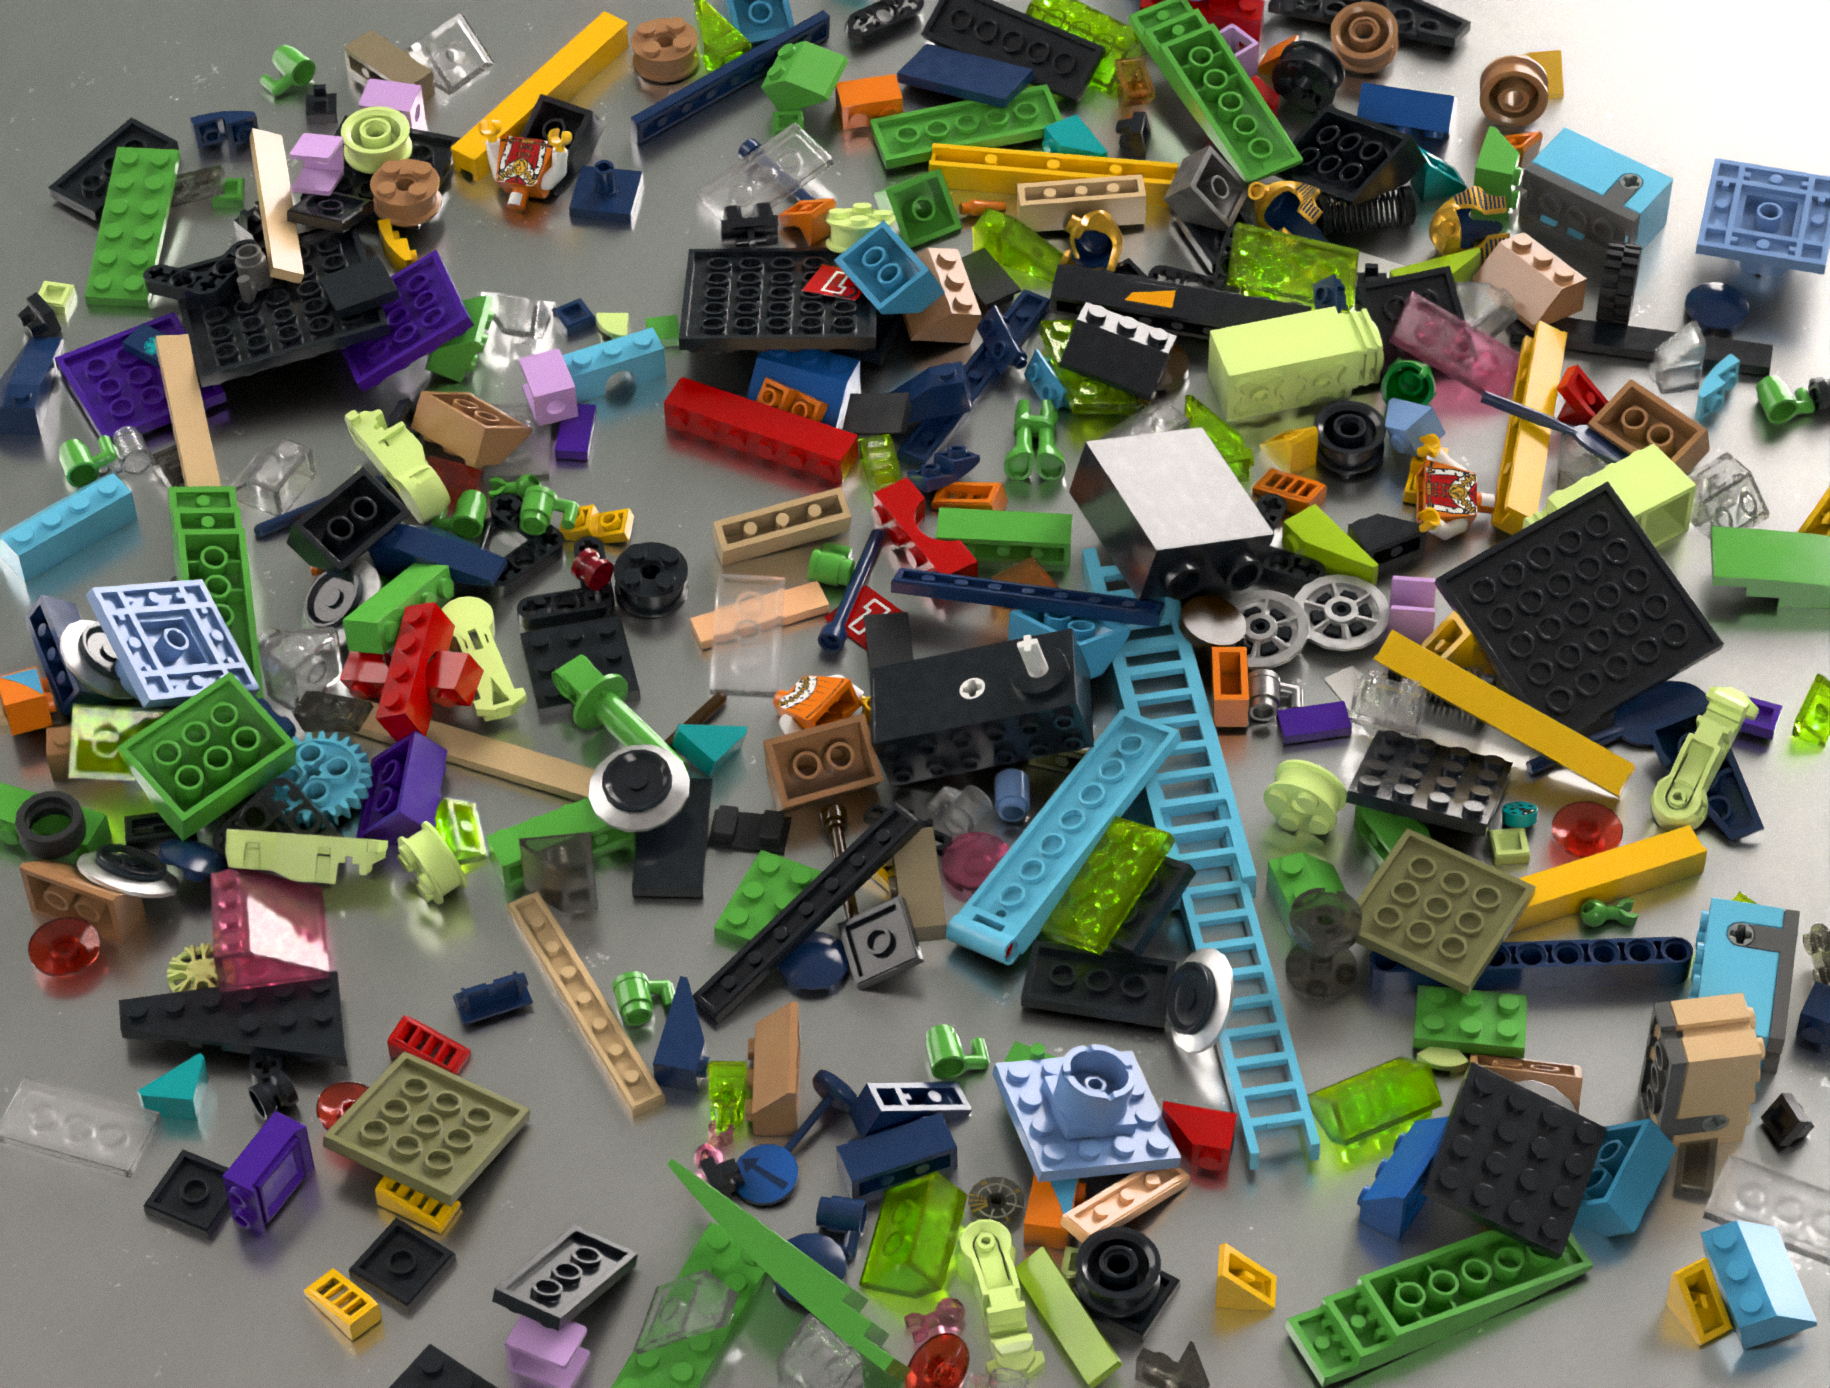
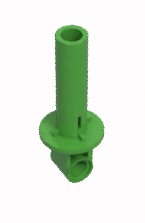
M582 654L552 672V680L558 691L575 705L573 719L580 728L589 730L603 725L625 747L652 744L670 750L683 761L686 771H688V764L624 703L628 694V683L621 675L608 674L603 676L593 666L591 661Z

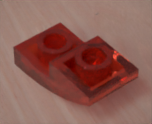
M425 456L429 466L440 477L450 497L459 499L464 491L477 489L483 471L454 461Z

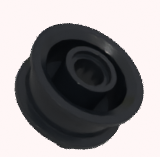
M1306 40L1294 41L1288 44L1281 53L1280 61L1272 71V82L1275 92L1290 103L1300 105L1309 112L1322 109L1326 105L1329 106L1336 96V89L1341 86L1345 78L1344 66L1334 52L1319 43Z
M1340 401L1324 407L1315 417L1313 426H1316L1319 432L1317 461L1321 465L1342 476H1350L1368 471L1381 461L1385 449L1386 427L1384 418L1376 409L1357 401Z
M646 542L628 546L619 555L614 564V578L616 581L614 589L618 603L629 613L640 617L655 618L673 613L684 604L689 592L686 559L677 548L663 543Z
M1110 1227L1093 1233L1080 1246L1076 1258V1287L1079 1296L1089 1308L1105 1317H1128L1142 1312L1156 1299L1160 1288L1161 1258L1157 1247L1146 1235L1126 1227ZM1118 1269V1270H1119L1120 1272H1122V1273H1119V1274H1118V1273H1114V1272H1112V1271Z

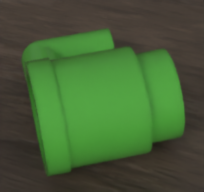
M282 45L275 50L272 62L276 69L284 76L276 81L270 75L265 74L260 78V84L273 95L280 96L292 85L300 87L309 83L315 75L316 65L296 48Z
M1767 376L1761 379L1756 386L1757 398L1771 423H1784L1793 418L1795 414H1811L1815 411L1816 406L1805 387L1795 390L1796 401L1785 382L1781 381L1778 376Z
M104 435L98 439L97 442L101 453L92 457L89 448L78 439L68 440L60 446L59 460L65 472L67 482L71 486L84 487L97 479L99 468L116 460L117 453L109 436Z
M530 486L525 490L523 496V503L519 514L520 528L530 535H541L546 531V527L550 525L553 511L564 513L561 522L562 527L573 529L579 505L572 500L557 498L556 494L545 486Z
M466 490L457 500L451 518H446L448 508L446 507L441 514L431 520L430 525L445 531H452L461 538H477L481 535L488 510L487 498L480 491Z
M826 542L820 549L815 548L808 566V581L814 582L818 580L819 583L837 587L839 585L848 586L855 567V561L850 559L852 547Z
M632 971L619 975L612 982L619 1014L627 1025L640 1026L651 1020L653 1016L651 995H661L664 1010L669 1012L675 994L671 981L648 980L644 973Z
M941 1024L927 1031L925 1047L930 1061L931 1073L934 1077L943 1080L952 1079L961 1075L966 1069H986L989 1066L990 1059L983 1038L977 1037L972 1039L970 1046L973 1055H964L959 1036L955 1033L952 1026Z

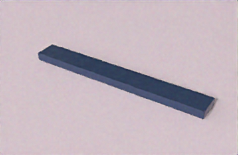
M824 10L818 12L630 117L631 139L637 145L764 75L773 66L778 56V51L784 45L803 41L817 45L828 39L830 15Z
M1024 289L1003 315L1008 318L1009 326L1016 337L1015 342L1019 343L1020 347L1023 346L1050 311V299ZM982 342L964 365L971 391V412L1001 375L984 342ZM971 412L922 420L897 451V460L921 469L923 464H932L934 462V453L941 452Z
M899 568L891 581V593L1159 627L1165 614V603L1161 601H1139L1137 598L906 568Z

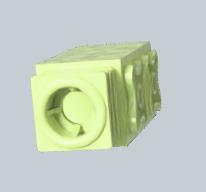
M1333 306L1210 331L1208 378L1226 422L1351 397L1352 389L1358 388L1359 385L1368 386L1369 383H1380V373L1384 363L1383 344L1379 330L1371 320L1366 308L1361 309L1359 312L1354 310L1348 314H1338L1336 307Z
M1652 444L1642 450L1634 451L1630 456L1616 463L1608 464L1601 471L1589 477H1583L1577 483L1563 490L1555 491L1547 497L1546 508L1543 511H1538L1533 516L1524 518L1523 529L1608 481L1652 544L1657 547L1689 530L1696 484L1655 444Z

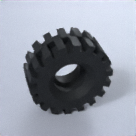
M1610 240L1599 292L1596 320L1622 325L1629 324L1640 267L1642 245Z

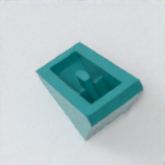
M1419 147L1426 163L1411 178L1410 183L1423 203L1458 194L1468 188L1455 167Z
M678 724L672 739V746L709 778L741 749L747 734V726Z
M201 1053L195 1055L137 1090L142 1111L146 1117L198 1121L209 1081L203 1055Z

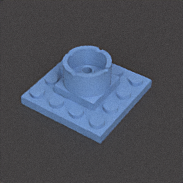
M1715 158L1695 253L1732 259L1733 263L1742 271L1752 275L1760 274L1762 277L1777 276L1788 269L1824 275L1830 246V176Z
M202 579L91 588L87 593L86 598L117 656L115 662L117 677H120L121 685L131 696L139 700L143 708L181 705L229 672L253 695H256L260 690Z
M1091 1044L1089 1047L1084 1045L1075 1047L1065 1057L995 1063L992 1072L1038 1182L1179 1167L1181 1156L1133 1051L1119 1052L1104 1045Z

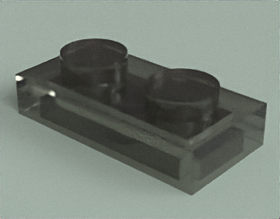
M222 165L177 175L170 207L224 195L226 173Z

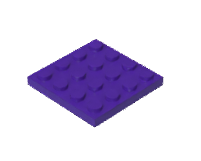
M437 250L391 276L400 296V299L382 305L391 334L382 336L377 340L364 341L342 349L353 377L362 392L379 385L387 377L407 368L412 362L428 353L434 352L439 346L454 337L461 336L474 326Z
M174 312L144 323L166 335L187 334ZM140 325L55 357L56 367L99 437L109 436L113 445L172 423L161 370L123 349L122 342ZM197 373L204 409L227 401L225 391L220 384L202 388Z

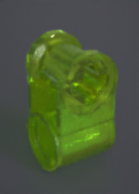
M710 1061L711 1122L719 1130L732 1131L739 1128L743 1123L745 1094H747V1061Z

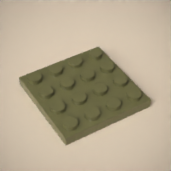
M1407 828L1340 923L1338 935L1468 995L1534 897L1536 886Z
M404 1051L323 1135V1147L451 1207L529 1121L530 1109Z

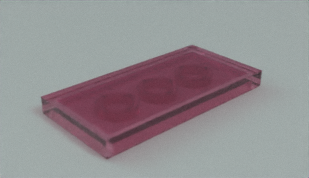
M1413 291L1406 300L1389 341L1480 395L1486 390L1507 398L1517 374L1520 353Z

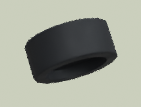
M45 791L33 795L22 803L16 813L15 825L23 849L31 856L40 859H58L71 854L80 847L85 839L87 826L79 801L70 794L61 791ZM49 815H63L72 820L66 829L54 835L41 836L30 831L35 822Z

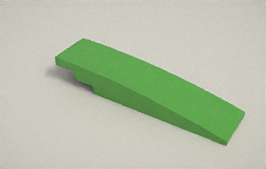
M1165 0L1129 15L1128 23L1164 77L1207 136L1247 185L1303 163V158L1215 24H1208L1199 8L1193 10L1188 0Z
M235 486L168 487L167 499L177 581L203 580L260 688L255 696L258 699H264L245 528H242L240 507H237Z
M1711 527L1710 545L1713 586L1745 587V596L1777 598L1778 607L1830 609V536L1766 529Z
M670 1159L667 1165L717 1223L762 1269L839 1337L882 1370L903 1382L911 1369L882 1348L890 1334L860 1313L869 1301L866 1297L674 1159Z
M1492 1229L1359 1276L1356 1286L1323 1297L1321 1306L1287 1318L1285 1329L1320 1385L1324 1387L1402 1357L1488 1320L1590 1271L1593 1268V1263L1571 1232L1562 1256L1556 1261Z

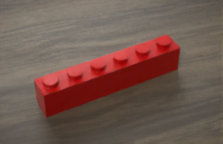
M684 377L678 380L663 402L665 425L700 436L706 440L730 446L736 450L760 456L766 460L790 466L793 469L817 475L823 479H829L842 484L859 458L857 434Z

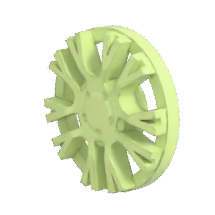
M200 943V947H194V945H190V948L185 947L184 952L176 958L172 957V961L169 962L167 980L171 992L187 991L190 986V990L216 987L214 985L215 982L220 986L233 985L236 978V970L229 953L223 948L211 947L210 943H207V945ZM202 955V959L196 960V956ZM208 955L215 956L212 959H207ZM189 958L192 960V961L189 962V963H185V962H184L185 960H187V959H189ZM229 971L228 977L217 975L220 972ZM186 979L177 986L174 983V980Z

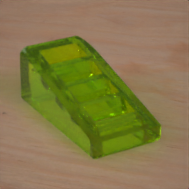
M890 434L866 437L859 440V457L873 498V492L884 488H878V485L897 482L903 478Z

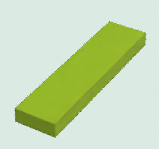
M1040 1247L1015 1267L1017 1277L1090 1387L1095 1388L1123 1366V1363L1045 1247Z

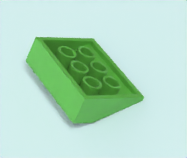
M231 672L117 747V752L160 816L182 841L296 764L295 742Z

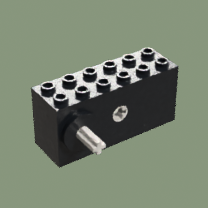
M1073 628L1035 636L1025 635L1024 638L870 669L871 744L891 786L905 785L911 782L941 778L946 775L976 771L982 768L1007 765L1013 762L1043 758L1049 755L1094 747L1090 671Z

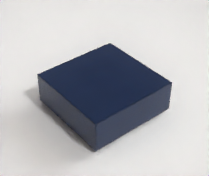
M581 298L552 309L553 318L568 337L596 325L595 316Z

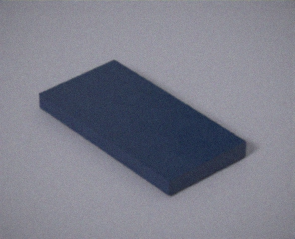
M926 44L897 72V81L901 84L1000 108H1005L1034 79V70L1031 68L931 44Z

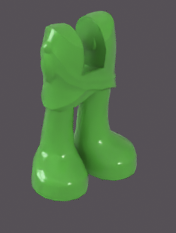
M1020 399L1017 403L1013 431L1014 436H1016V444L1006 455L1004 461V472L1013 480H1024L1033 471L1034 452L1032 437L1039 438L1037 451V472L1039 476L1047 481H1056L1062 478L1066 472L1065 458L1055 446L1054 441L1058 410L1050 399L1042 400L1040 415H1031L1029 400Z

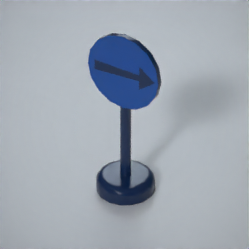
M819 1070L812 1079V1085L822 1100L786 1145L781 1147L775 1144H761L750 1148L739 1157L737 1164L741 1170L745 1185L737 1189L736 1192L746 1202L757 1206L773 1205L783 1201L793 1192L798 1182L799 1168L791 1152L829 1105L839 1111L849 1112L857 1099L856 1093L842 1079L827 1070Z

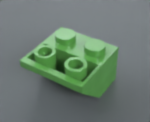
M484 295L462 300L474 326L461 336L454 337L439 346L434 352L429 353L425 366L426 370L460 383L467 371L473 372L479 356L476 352H483L488 339V334H485L484 329H489L495 314L494 311L490 310L493 297Z

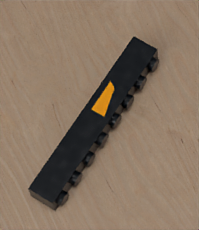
M1074 264L1057 265L1050 296V313L1078 318L1083 306L1088 302L1093 305H1100L1106 310L1122 316L1132 317L1136 321L1151 327L1161 328L1167 333L1207 340L1210 339L1211 330L1312 310V306L1303 305L1295 301L1283 302L1272 300L1266 296L1253 297L1241 295L1235 291L1211 290L1199 285L1188 286L1177 284L1170 280L1158 281L1146 279L1140 275L1128 276L1116 274L1109 270L1086 269Z

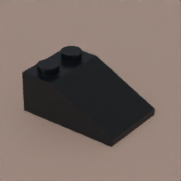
M540 94L520 137L548 141V133L554 128L560 129V140L562 132L569 131L572 134V141L570 144L565 145V148L568 150L567 173L549 192V194L557 196L593 154L605 125L594 111Z

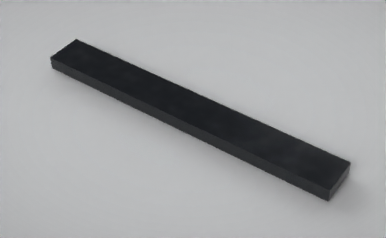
M1513 317L1510 341L1522 342L1526 335L1534 338L1535 331L1531 330L1516 317ZM1568 317L1549 324L1562 332L1568 333L1565 346L1567 349L1714 368L1721 360L1732 354L1740 360L1738 372L1767 376L1770 373L1773 345Z
M895 802L692 995L694 1003L718 1024L923 828L921 822Z

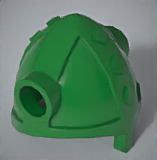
M1400 356L1397 357L1388 366L1382 380L1381 394L1385 404L1388 406V401L1396 398L1427 406L1437 394L1434 376L1429 365L1425 362L1403 360Z

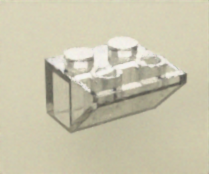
M1730 453L1722 454L1688 475L1696 484L1690 523L1709 539L1712 526L1753 528L1769 518L1770 512L1751 471Z
M1368 669L1366 674L1358 672L1349 715L1351 723L1381 731L1393 730L1399 732L1402 736L1419 739L1430 702L1426 689L1421 688L1422 683L1408 678H1401V682L1387 679L1388 674L1373 669Z
M811 1313L804 1317L776 1361L778 1382L784 1388H863L864 1386L863 1360L860 1354L853 1347H846L837 1339L836 1333L824 1323H820Z

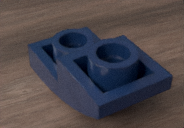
M221 111L190 118L193 138L197 148L226 139L230 146L233 147L249 142L252 128L259 130L257 117L253 111Z
M962 445L948 446L947 451L934 453V464H923L921 469L907 472V477L917 489L925 492L938 490L957 481L971 471L980 462V455L968 451L967 447Z

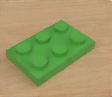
M760 850L715 924L714 935L745 946L823 871Z
M1418 985L1413 1048L1439 1047L1458 1049L1462 1053L1524 1058L1527 995L1471 990L1466 995L1453 988Z

